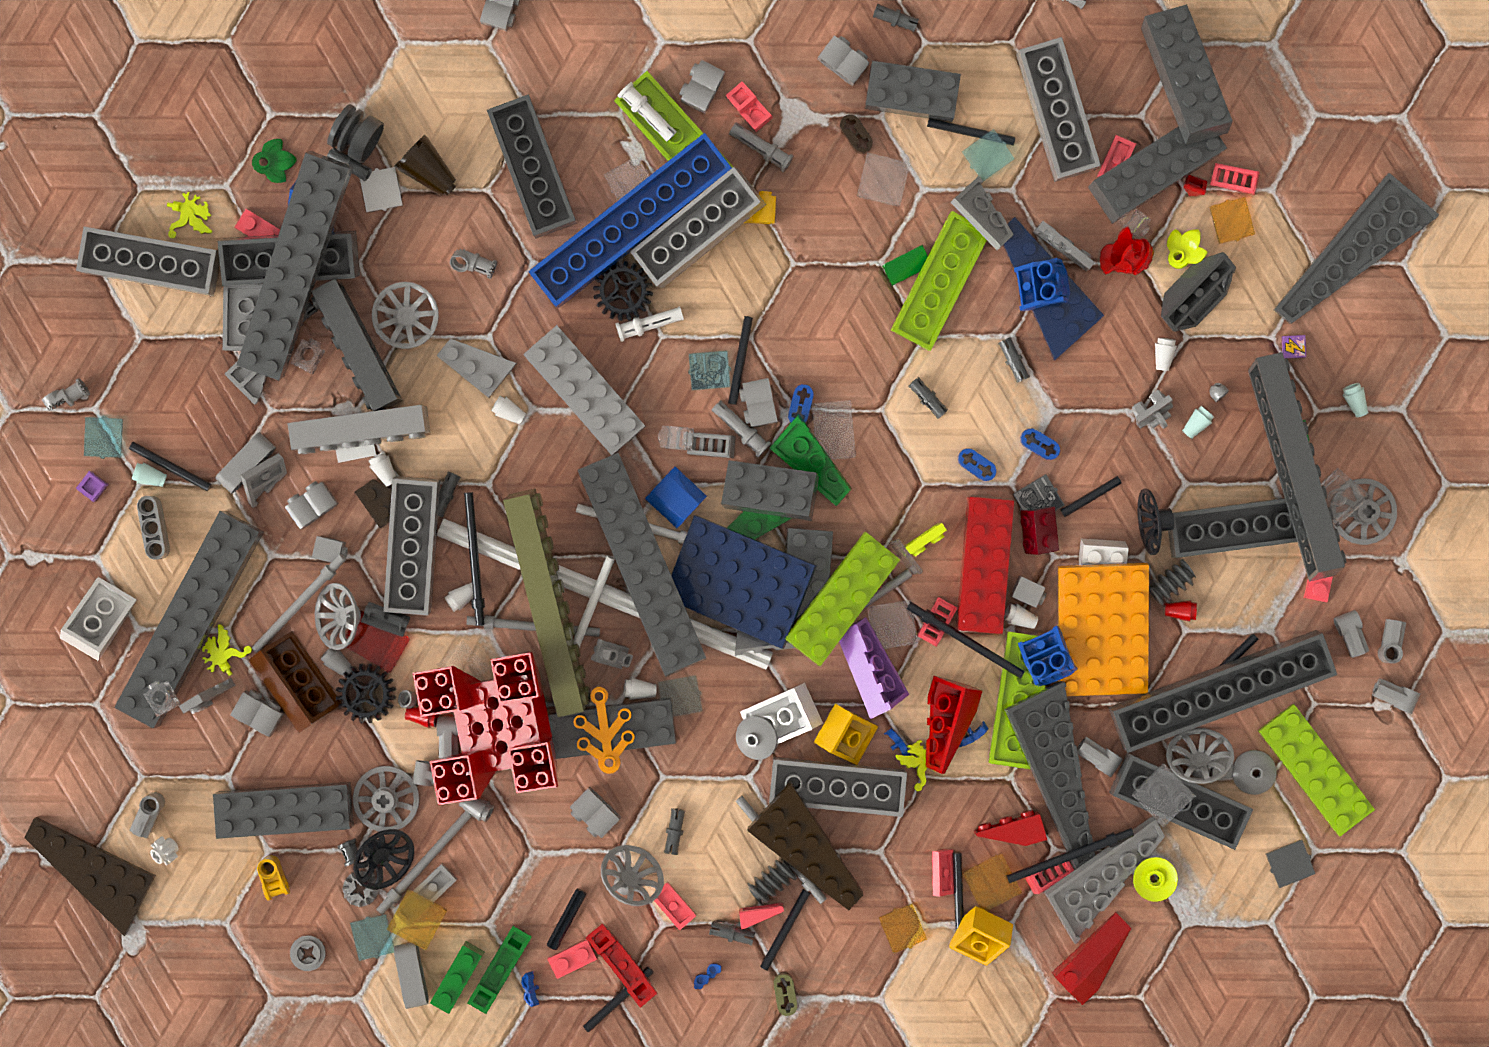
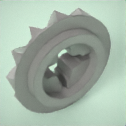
M359 871L361 877H363L367 873L365 871ZM353 872L344 881L342 888L344 898L351 905L358 907L369 905L375 900L378 889L366 888L363 891L364 896L360 892L353 894L352 892L357 888L356 884L359 883ZM372 875L367 882L375 883L376 879Z
M312 935L301 936L295 940L290 949L292 963L303 971L317 969L321 966L326 956L325 946L319 938ZM314 946L312 951L313 958L309 956L302 960L305 954L303 948L309 949Z

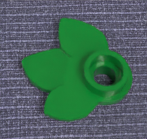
M282 139L267 141L263 145L262 151L255 154L252 159L253 169L259 174H265L269 181L274 183L286 182L284 171L290 169L297 161L293 154L282 150ZM265 159L267 165H260L259 160Z

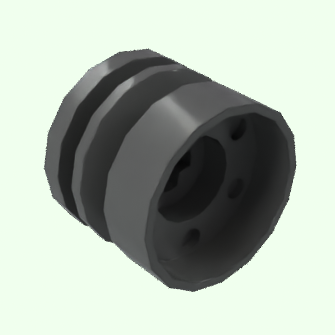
M348 104L334 121L327 144L333 148L337 146V150L340 152L349 146L348 156L362 164L375 149L382 135L384 123L371 115L362 122L364 112L360 109L356 111L355 106Z

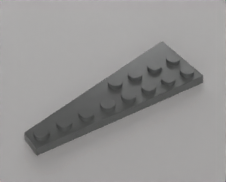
M1387 173L1273 310L1289 324H1292L1409 237L1420 231L1436 219L1439 214L1393 175Z
M1060 681L1004 710L1065 849L1069 852L1092 843L1093 838L1089 829V815L1085 806V792L1082 788V774L1077 746L1074 742L1073 722L1070 719L1069 701H1067L1065 690L1066 684L1064 681ZM1095 851L1071 860L1073 867L1077 869L1095 856Z

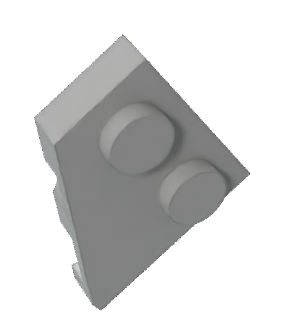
M236 362L225 375L256 405L259 402L267 376L237 366Z
M279 453L241 474L246 497L252 508L258 504L256 499L264 491L269 493L274 485L287 474L284 459Z

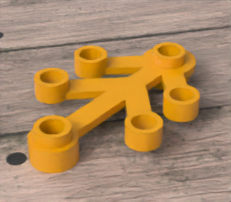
M598 686L592 690L590 698L596 704L600 730L588 722L584 715H577L573 723L576 728L584 729L602 743L603 752L593 746L587 737L578 739V749L587 751L598 759V766L601 771L611 774L619 769L621 764L619 756L627 745L631 744L635 739V734L631 730L624 731L621 735V741L612 751L611 740L622 725L630 720L632 713L628 708L620 709L618 717L609 728L605 706L609 694L604 687ZM597 692H601L603 694L602 700H597L595 698V694ZM622 711H627L629 713V717L627 719H623L620 714ZM579 717L583 718L585 721L584 725L579 726L576 723V720ZM630 733L632 740L626 741L624 734ZM581 740H586L588 742V746L586 748L580 746ZM609 758L613 760V765L610 767L605 764V760Z

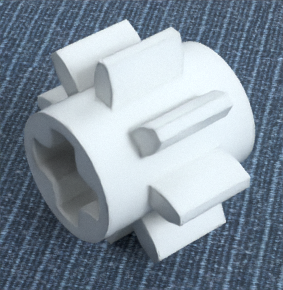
M162 836L151 844L153 849L150 851V854L158 864L164 862L168 865L178 857L176 852L179 848L172 838L165 840Z

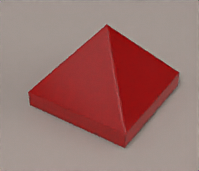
M1193 175L1185 177L1184 189L1189 196L1205 195L1206 180Z

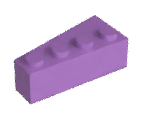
M865 617L853 623L839 643L869 717L872 719L892 709L910 694L867 618Z

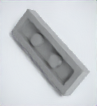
M442 863L393 911L408 926L411 925L457 878Z

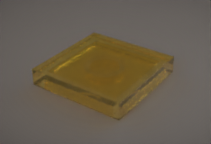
M1002 853L962 872L979 907L985 911L1022 893L1016 881L1009 884L1006 875L1012 872Z
M408 889L387 930L426 950L447 909Z

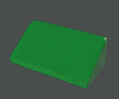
M923 245L885 263L882 267L893 286L919 273L928 256Z

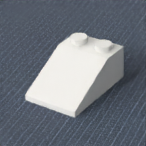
M98 577L62 627L60 639L99 661L134 606L136 599Z
M805 683L740 712L743 720L751 716H760L767 719L776 730L777 744L823 724ZM751 736L753 742L756 743V739Z

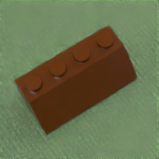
M293 631L266 646L249 659V662L298 733L342 704L340 700H336L337 695Z

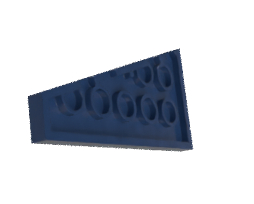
M1015 217L1008 223L1013 236L1003 244V247L1013 268L1032 262L1053 259ZM1069 276L1070 296L1068 302L1050 304L1032 310L1054 361L1104 316Z

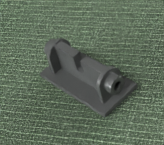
M368 602L361 620L362 623L400 637L404 636L411 617L401 613L383 612L384 607Z

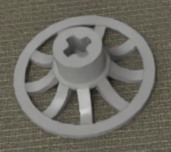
M399 282L388 286L377 296L373 304L372 322L376 333L383 341L396 348L410 349L424 344L431 338L438 325L439 312L435 299L427 289L412 282ZM405 287L404 303H400L392 290ZM411 288L423 293L414 304L410 303ZM386 295L395 304V310L380 305ZM428 298L433 310L419 312V306ZM378 311L391 314L393 318L379 324L377 318ZM433 316L431 328L428 329L421 324L419 318ZM396 324L397 327L390 339L381 329ZM414 326L426 333L424 337L416 342L412 331ZM403 329H406L409 343L396 342Z
M1355 479L1346 483L1336 492L1331 503L1334 516L1332 520L1333 526L1338 530L1339 535L1351 543L1359 545L1376 543L1390 533L1396 522L1397 505L1395 498L1386 486L1372 479ZM1358 484H1370L1366 498H1363L1360 494ZM1350 487L1357 499L1356 503L1341 496ZM1378 487L1386 495L1374 502L1373 493L1375 488ZM1389 500L1392 513L1381 512L1379 506ZM1338 501L1353 508L1352 511L1336 514ZM1353 517L1354 520L1343 530L1337 519ZM1379 517L1391 519L1385 530L1377 523ZM1358 524H1362L1361 539L1349 535ZM1371 524L1379 535L1367 539V528Z
M332 583L325 586L317 598L315 624L321 640L327 647L333 650L344 649L350 645L355 637L361 613L350 590L342 584ZM336 589L342 590L339 599L336 596ZM329 591L330 597L335 604L328 601L325 597ZM346 596H348L351 601L350 605L345 604ZM323 603V605L333 610L334 612H320L321 604ZM320 618H333L334 621L322 628ZM336 627L330 636V640H328L325 636L326 633ZM346 629L352 630L348 639L345 637ZM339 632V637L342 644H336L335 642Z
M1194 728L1176 735L1171 740L1167 748L1166 758L1170 769L1179 778L1191 783L1206 784L1223 778L1230 771L1234 762V750L1228 739L1222 734L1210 729ZM1200 734L1199 749H1196L1189 735ZM1206 735L1215 737L1216 740L1205 750ZM1184 739L1190 753L1186 749L1176 746L1177 742ZM1223 743L1227 751L1213 754L1214 750ZM1172 751L1182 754L1185 758L1173 761ZM1220 758H1229L1226 767L1215 761ZM1183 764L1189 766V768L1183 774L1176 766ZM1211 768H1216L1220 771L1216 776L1209 777ZM1191 774H1192V775L1195 776V777H1198V778H1202V777H1203L1204 779L1192 778V777H1190V776H1191Z
M380 766L365 773L357 782L353 793L354 810L362 823L379 832L388 829L399 830L405 827L413 819L419 807V791L416 784L412 783V777L405 771L393 766ZM384 771L397 773L389 787H386ZM376 773L379 774L380 788L378 789L367 780V778ZM403 777L411 787L396 792L395 788ZM362 784L372 791V796H358ZM413 792V805L398 801L399 797ZM358 802H370L373 807L363 815ZM396 807L411 811L404 821H402L395 810ZM376 811L380 812L379 826L367 820ZM386 813H390L393 816L397 825L384 827Z
M621 845L610 850L602 861L601 878L608 892L618 901L631 906H644L652 903L662 892L664 885L662 869L657 860L646 850L637 846ZM630 851L641 854L633 867H631ZM618 852H624V867L619 858L615 856ZM645 858L654 866L641 872L638 871ZM609 860L615 863L618 871L606 869ZM657 873L658 883L653 880H642V878L649 874ZM608 875L616 877L612 887L608 882ZM641 886H651L656 891L650 897L648 892ZM616 891H618L622 895H627V899L620 896L618 893H616ZM634 891L639 892L644 900L633 901Z

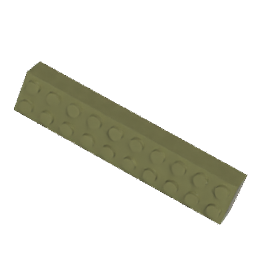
M536 488L509 494L503 502L557 716L562 717L584 712L589 704V699H591V692L589 686L585 687L583 678H586L584 666L579 663L578 657L581 656L579 645L574 644L573 641L575 628L572 622L569 623L567 615L570 614L569 604L563 599L562 593L565 592L562 579H558L557 571H559V564L557 558H553L551 551L554 549L551 536L548 537L546 531L548 520L546 515H542L541 506H543L542 496L540 493H537Z

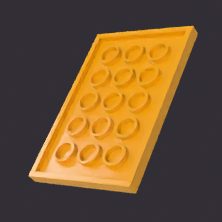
M1126 563L1058 566V626L1063 634L1070 656L1078 668L1072 675L1058 681L1065 682L1066 695L1090 696L1148 693L1149 564Z

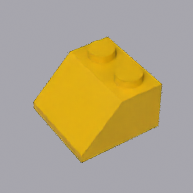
M835 703L814 743L828 752L858 765L878 726Z
M975 906L963 917L950 942L949 948L987 966L1010 947L1013 924Z

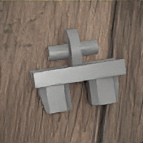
M1156 390L1149 396V399L1154 404L1147 409L1141 401L1132 407L1136 424L1140 429L1147 424H1150L1152 428L1158 425L1163 429L1167 427L1165 420L1171 417L1168 410L1173 408V400L1169 395L1165 396L1160 390Z
M598 639L597 646L594 647L595 653L592 655L591 660L622 669L623 666L627 668L630 666L633 655L628 653L629 648Z

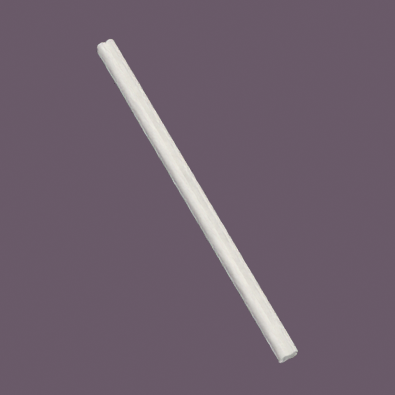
M443 519L437 536L469 549L467 528ZM477 532L478 553L520 570L515 547ZM559 565L557 575L559 580L562 579L564 588L590 598L597 580ZM607 584L604 585L598 602L640 618L629 593ZM690 619L700 643L767 669L773 654L772 651L763 649L761 653L746 651L742 655L735 656L737 637Z

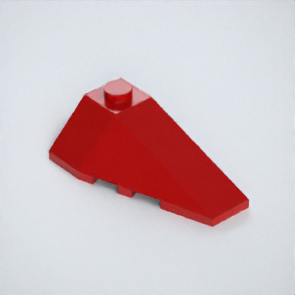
M1115 912L1052 971L1054 977L1082 1005L1099 990L1131 927Z

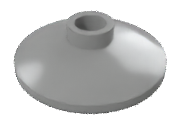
M751 716L739 724L736 731V742L744 755L754 760H762L772 755L776 749L777 733L774 726L767 719L760 716ZM751 736L756 739V743L752 741Z
M1258 750L1246 751L1238 756L1233 764V781L1245 793L1253 795L1264 793L1275 782L1277 774L1275 763L1264 752ZM1255 769H1258L1260 772L1258 777H1253L1252 775Z

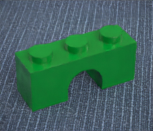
M465 941L430 1004L450 1014L485 951Z

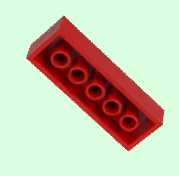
M967 497L956 622L957 630L1003 634L1014 511L1013 500Z

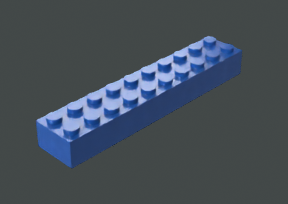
M705 133L702 134L528 272L553 305L560 308L601 276L602 272H606L610 266L612 267L617 261H620L629 254L632 249L732 169V167Z

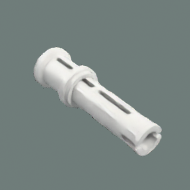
M630 82L617 96L623 98L631 106L633 112H638L668 142L677 131L647 102V97L645 95L642 96L633 87L634 84Z
M679 306L678 308L642 319L634 317L632 321L622 324L618 322L615 325L620 341L623 342L626 338L635 335L640 337L645 331L684 320Z

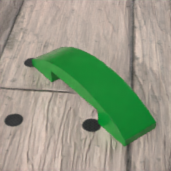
M514 925L512 926L467 1004L487 1014L532 938L531 935Z

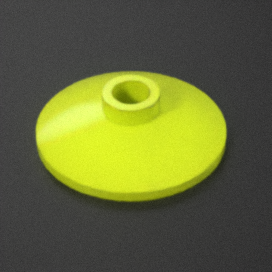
M1147 858L1134 871V887L1137 893L1148 901L1158 902L1165 900L1173 894L1177 887V872L1174 866L1163 858ZM1153 874H1156L1158 877L1155 882L1150 880Z

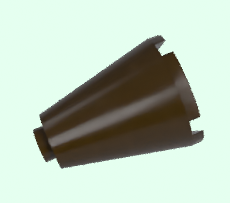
M425 134L394 165L397 170L440 196L444 193L448 196L456 187L453 184L456 181L455 177Z

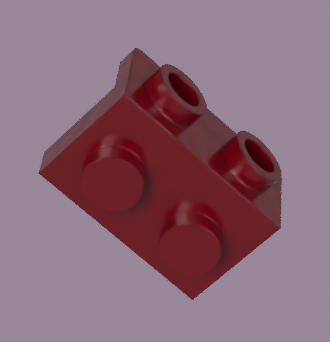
M1049 506L1034 510H1021L1020 521L1025 554L1041 555L1059 551L1055 507Z

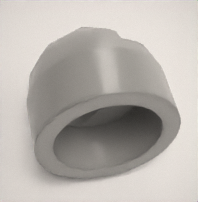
M1216 383L1211 386L1209 392L1211 398L1218 402L1229 390L1225 385Z
M403 690L398 696V703L403 708H412L418 702L417 695L413 691Z

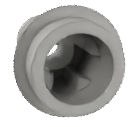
M329 648L320 658L324 662L323 665L344 676V672L351 673V667L353 666H351L340 650Z
M483 799L459 803L460 807L478 821L483 820L487 822L494 809L490 801Z

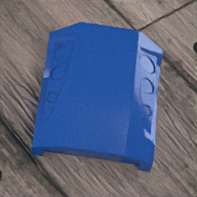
M1054 258L1032 262L1014 268V272L1017 273L1021 300L1020 311H1029L1050 304L1068 302L1070 296L1068 274L1061 259Z
M674 467L645 499L675 528H678L707 495L678 468Z
M1055 626L1049 632L1031 640L1018 643L1024 663L1036 686L1052 684L1072 675L1078 669L1070 656L1059 626Z

